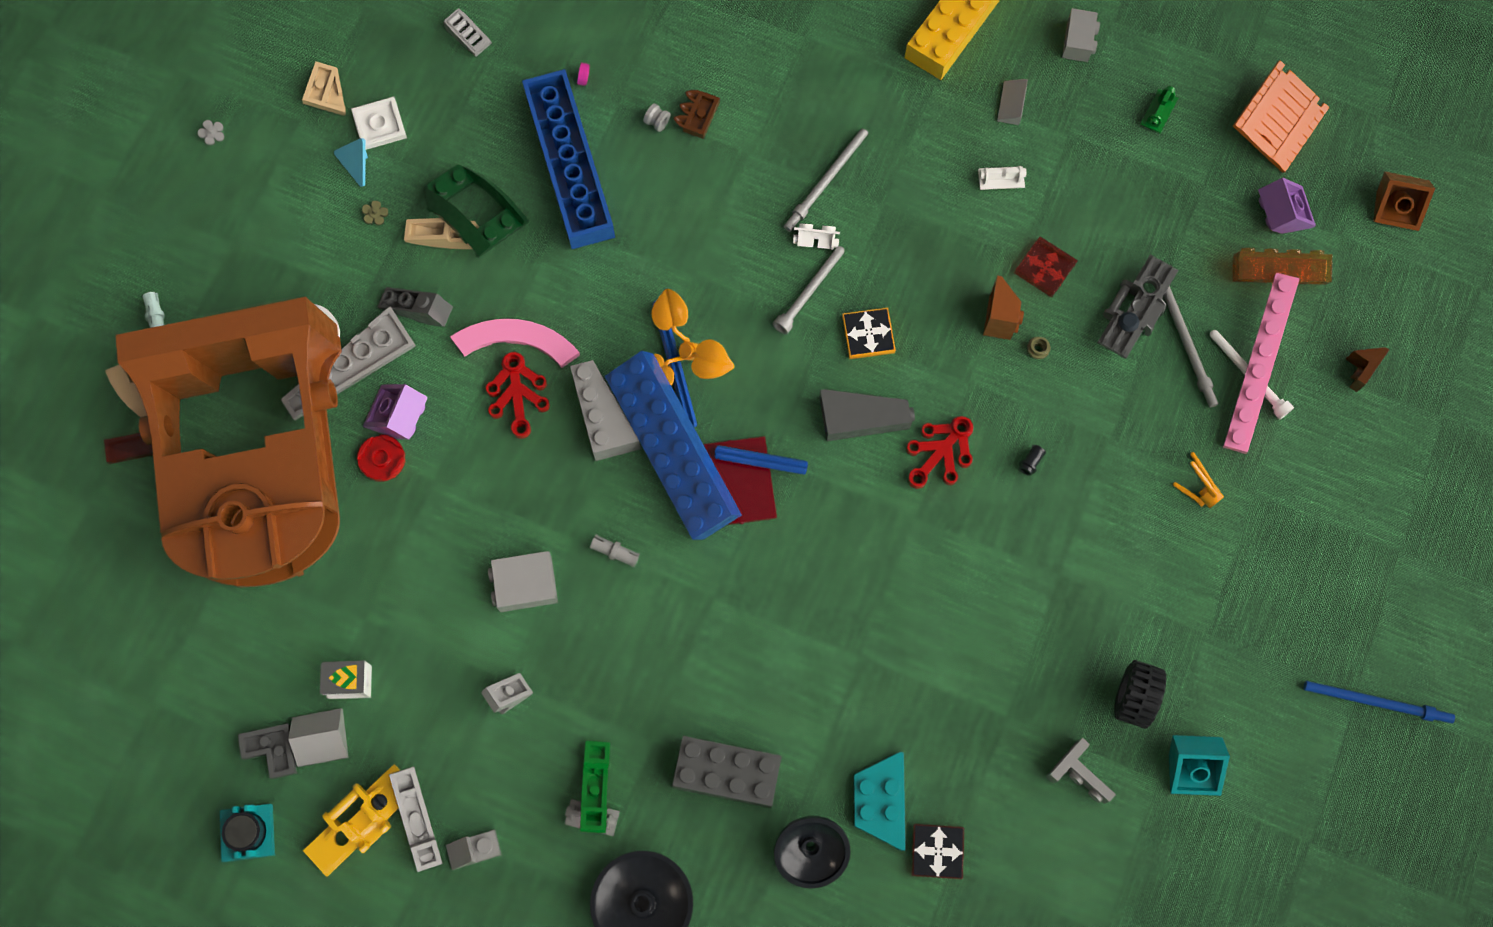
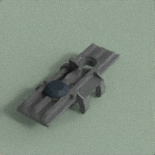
M1150 254L1135 281L1132 283L1128 280H1122L1120 290L1109 308L1104 310L1103 316L1110 320L1097 343L1126 359L1142 331L1145 330L1144 334L1150 336L1159 316L1163 315L1166 303L1162 298L1177 274L1178 269ZM1151 283L1155 287V292H1146L1143 284ZM1130 293L1135 298L1127 312H1123L1119 308L1127 294Z

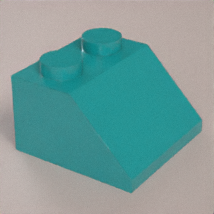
M1172 736L1169 751L1171 794L1221 796L1230 758L1223 737Z

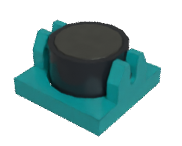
M273 804L244 805V807L234 806L231 809L220 810L221 862L275 856Z

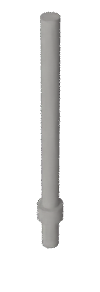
M861 128L805 200L795 207L792 211L793 215L784 225L787 231L791 232L799 220H803L806 217L811 205L868 135L867 130Z
M1169 286L1164 294V299L1197 376V385L1200 392L1204 393L1209 407L1217 406L1218 402L1212 390L1214 387L1211 378L1207 377Z

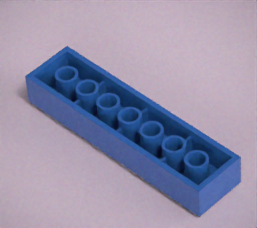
M566 70L522 80L571 249L615 238L614 226Z
M640 351L605 375L610 388L692 540H704L742 516L654 354Z

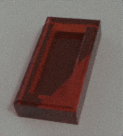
M140 433L104 440L106 462L108 464L153 456L152 444H145Z

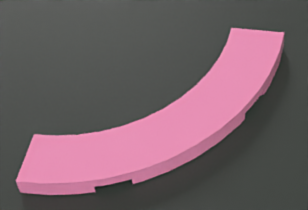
M520 319L484 321L471 325L450 336L464 357L480 348L499 342L535 347L553 359L561 368L580 356V352L567 339L554 330Z

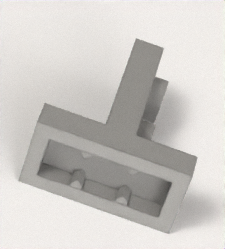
M1084 738L1077 740L1047 774L1046 778L1054 784L1068 771L1070 773L1069 777L1076 784H1083L1089 790L1088 794L1093 800L1098 803H1108L1116 794L1078 760L1090 745Z

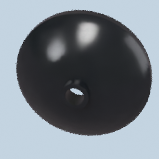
M806 816L792 821L780 832L774 846L775 864L780 874L791 884L810 889L824 887L837 880L847 868L851 854L849 840L844 830L836 822L821 816ZM808 842H814L813 846H807L806 844Z

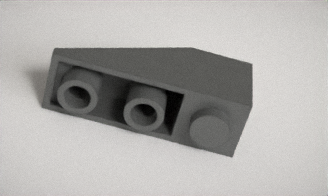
M391 287L385 288L377 306L382 310L391 307L397 315L427 325L445 327L453 308L452 305L437 293Z

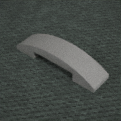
M414 766L389 774L417 872L442 864Z

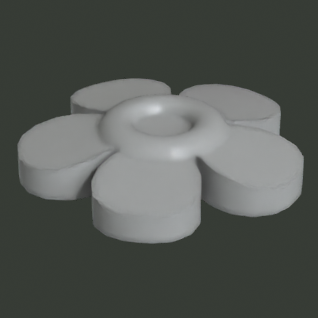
M210 120L204 121V128L198 130L199 137L205 138L207 145H214L215 139L218 142L223 141L225 137L221 132L223 125L220 122H216L213 125Z

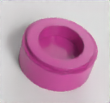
M581 62L577 85H587L590 70L589 64Z

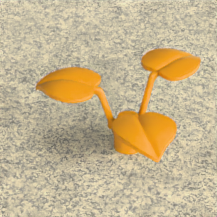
M668 288L665 289L653 305L652 320L661 330L672 328V331L684 341L679 347V357L664 361L661 355L654 354L670 385L672 386L674 382V372L668 365L677 361H693L691 369L696 376L702 379L717 378L731 371L735 366L719 342L711 339L704 340L701 343L690 342L688 337H685L677 330L676 326L680 327L687 323L688 309L684 300L677 292Z

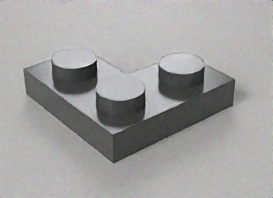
M290 724L238 734L241 759L247 760L266 755L270 779L297 774L296 761L288 740Z

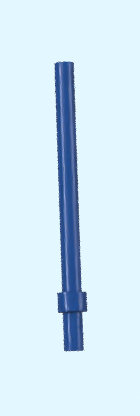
M1305 681L1304 683L1305 691L1416 715L1426 721L1433 722L1438 720L1451 724L1455 721V714L1438 711L1432 706L1423 705V707L1310 681Z

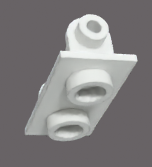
M1023 166L978 169L980 190L1025 188L1024 177H1026V168H1023Z
M799 224V228L794 227V230H798L799 233L794 235L793 244L813 247L814 239H818V248L833 250L839 245V239H835V234L839 235L840 232L835 231L836 227L822 226V230L813 229L811 224Z

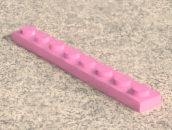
M1277 272L1274 276L1223 448L1244 454L1248 452L1299 278Z

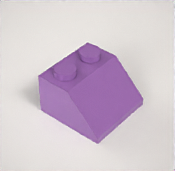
M1281 178L1258 189L1260 194L1259 203L1266 212L1267 218L1265 221L1270 230L1284 234L1316 226L1303 186Z
M406 384L381 385L363 427L394 437L395 439L409 440L416 430L419 416L425 410V402L428 397Z

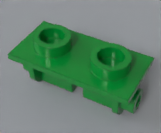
M1167 86L1163 90L1158 89L1140 125L1159 134L1161 133L1178 100V97L1175 96L1174 87Z

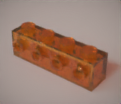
M1241 248V251L1233 255L1232 282L1273 283L1277 272L1299 278L1298 284L1325 285L1332 282L1333 254H1325L1324 250H1312L1310 254L1301 253L1299 249L1287 250V253H1278V249L1273 248L1264 249V252H1255V248Z

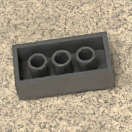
M683 736L672 786L673 789L772 808L782 756Z

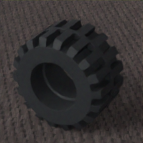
M1133 660L1126 668L1117 691L1114 705L1115 718L1147 729L1155 720L1166 688L1165 670Z

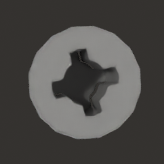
M654 103L647 110L643 121L647 125H653L654 129L660 132L667 125L671 114L667 110L662 111L660 106Z

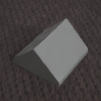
M342 708L292 717L288 740L298 767L349 758Z

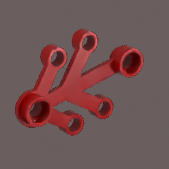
M510 352L502 359L503 369L492 382L486 385L487 394L490 397H497L501 392L500 386L509 376L511 384L496 403L489 406L488 412L493 419L501 418L504 407L513 398L515 420L512 422L511 430L515 437L523 439L531 433V426L525 419L522 396L535 404L539 412L548 411L550 404L546 397H540L522 384L520 374L532 381L534 388L539 391L546 388L547 381L543 375H537L525 366V359L520 353ZM516 361L518 362V365L516 367H511L510 363ZM538 380H543V381H544V383H543L542 385H540V386L536 385V381H538ZM492 386L497 387L495 392H490L489 389ZM542 401L546 402V406L543 408L538 406ZM495 408L500 409L498 414H492V410ZM520 427L526 428L524 433H519L518 429Z
M959 416L954 418L951 424L933 425L926 423L921 429V435L924 438L930 439L935 434H949V436L945 440L925 442L911 440L907 444L906 451L911 456H916L919 452L935 451L921 468H915L910 472L908 483L911 487L915 489L924 487L928 480V474L943 457L945 466L943 481L947 485H954L956 483L958 474L955 471L952 446L957 440L960 448L958 465L962 468H968L973 461V457L969 452L968 437L971 436L974 427L969 418ZM959 425L964 426V427H965V431H964V432H960V431L957 429V426H959ZM930 428L933 433L927 434L924 429ZM910 445H916L918 450L912 451ZM967 457L969 463H963L961 458ZM952 474L955 477V479L953 481H950L947 479L946 475ZM916 476L920 477L922 482L915 483L913 478Z

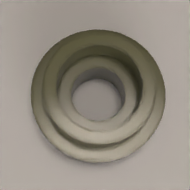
M1034 337L1028 342L1027 352L1032 358L1044 359L1050 353V343L1044 337ZM1040 346L1042 351L1038 352L1034 347Z

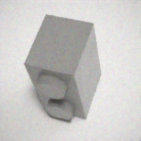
M1071 9L1067 20L1062 58L1088 62L1091 54H1095L1097 41H1094V36L1098 35L1100 22H1097V12Z

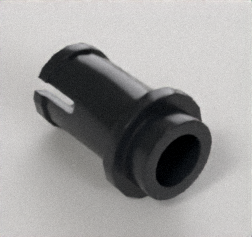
M1033 445L1026 458L1019 462V470L1027 476L1036 473V467L1046 454V451L1038 445Z

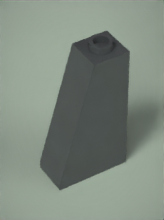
M826 389L820 390L819 400L827 441L908 430L911 427L912 421H915L914 409L909 407L908 400Z

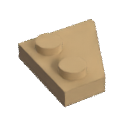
M315 61L302 99L303 104L339 115H346L337 67Z

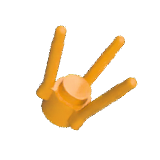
M1191 452L1190 455L1194 461H1191L1190 465L1205 485L1198 492L1201 497H1198L1177 482H1174L1173 486L1195 500L1200 507L1206 504L1210 509L1224 495L1214 484L1196 454Z

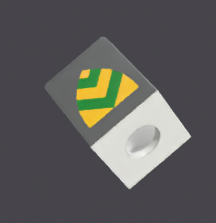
M366 661L322 662L320 694L327 695L328 699L371 698L372 666Z

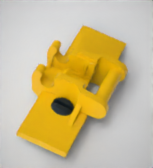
M395 764L366 791L358 783H355L350 793L331 811L325 812L322 815L329 826L303 851L326 877L356 849L359 848L361 853H365L380 836L391 828L388 819L399 809L389 774L400 771ZM359 797L364 800L360 807L361 810L348 822L341 824L336 820ZM340 831L349 839L344 846L336 842V835Z

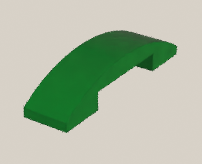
M585 741L580 832L606 833L610 742Z

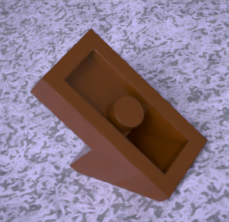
M1382 347L1353 351L1346 358L1348 362L1357 367L1351 376L1354 380L1349 388L1358 392L1364 387L1389 349Z

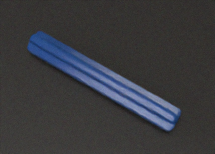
M720 445L716 447L714 455L719 460L803 475L806 474L808 462L804 460Z

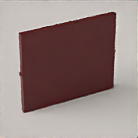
M765 436L703 444L742 516L728 525L777 519L770 468L719 460L714 456L718 445L768 454Z

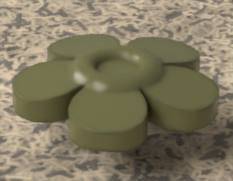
M373 201L371 206L364 205L362 207V213L365 214L364 222L372 224L374 221L376 225H382L384 223L383 217L388 216V209L386 207L381 208L379 201Z

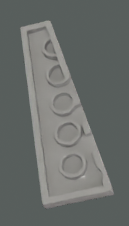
M391 307L383 311L368 324L365 330L359 335H355L350 340L351 342L341 349L342 353L334 362L329 379L333 381L338 395L416 346ZM298 384L281 399L294 420L303 416Z

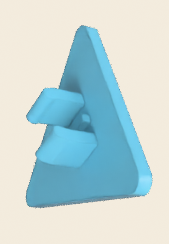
M364 138L353 141L334 151V155L360 187L365 186V159L368 158Z

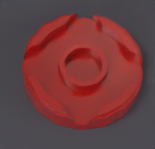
M388 435L368 438L360 446L357 453L360 471L367 478L377 482L395 478L402 471L405 464V452L402 445L394 437Z

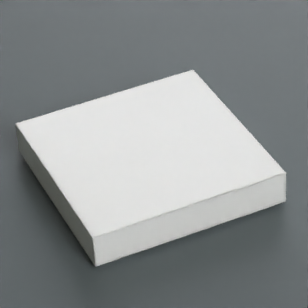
M394 97L351 109L359 138H364L366 141L365 150L407 138Z

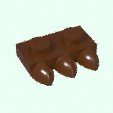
M700 90L686 91V96L694 103L686 102L680 104L681 110L687 115L676 116L674 120L683 128V132L704 139L719 106L720 98Z

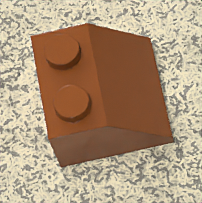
M1384 171L1376 194L1373 221L1419 231L1435 187L1430 180Z
M997 275L990 292L983 335L1011 340L1013 333H1018L1019 325L1023 321L1024 311L1020 310V299L1002 276Z

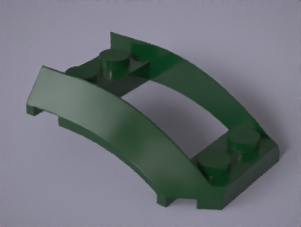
M457 164L424 187V196L429 213L433 212L445 221L466 244L468 243L476 252L477 258L529 223V220L517 205L497 185L483 175ZM473 183L490 194L504 209V211L478 229L462 212L448 202L449 199Z

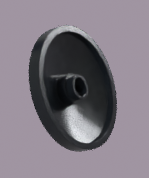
M652 851L629 852L612 860L598 875L590 899L591 917L595 927H689L694 907L692 888L684 871L670 858Z

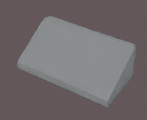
M1028 79L1004 81L998 122L1019 125L1022 118Z

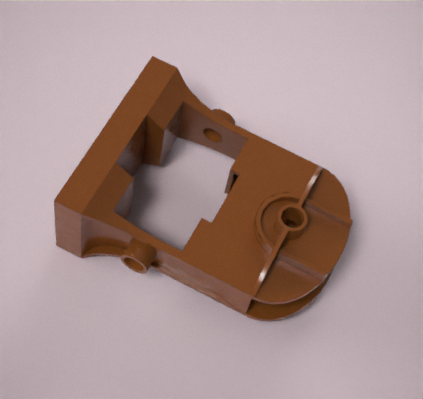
M301 297L115 335L118 363L136 385L147 416H142L139 420V431L145 444H152L161 540L168 557L177 566L189 573L217 583L239 588L271 585L295 576L300 577L304 575L303 571L317 562L329 550L337 536L340 525L327 409L336 408L338 405L335 385L329 379L332 366L342 353L337 324L307 297ZM260 368L278 380L294 376L298 377L305 424L304 429L264 436L265 447L228 455L215 456L204 449L181 453L180 399L219 392L222 376Z

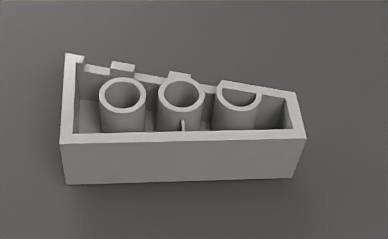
M594 361L570 366L595 461L640 450L639 439Z

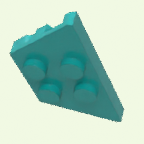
M899 752L854 775V827L892 845L900 851L906 850L904 752Z

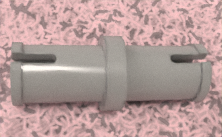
M597 534L590 545V549L609 556L610 560H619L633 568L640 556V553L621 546L620 542L616 541V543H613Z

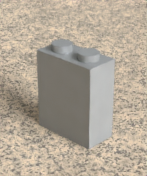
M549 551L491 560L492 568H488L490 583L494 582L495 591L491 592L493 606H497L500 612L558 603L552 556Z

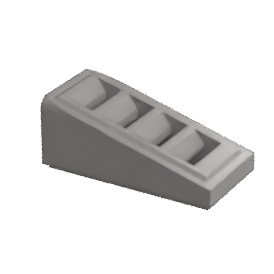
M459 8L444 20L446 31L475 57L492 43ZM464 27H467L462 33H460V31ZM474 33L468 40L466 39L470 34ZM480 38L481 41L473 47L472 44Z

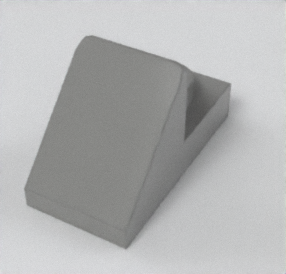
M520 673L492 684L481 692L493 712L499 711L500 714L506 713L533 694Z
M496 830L472 837L466 836L446 845L452 870L502 855Z

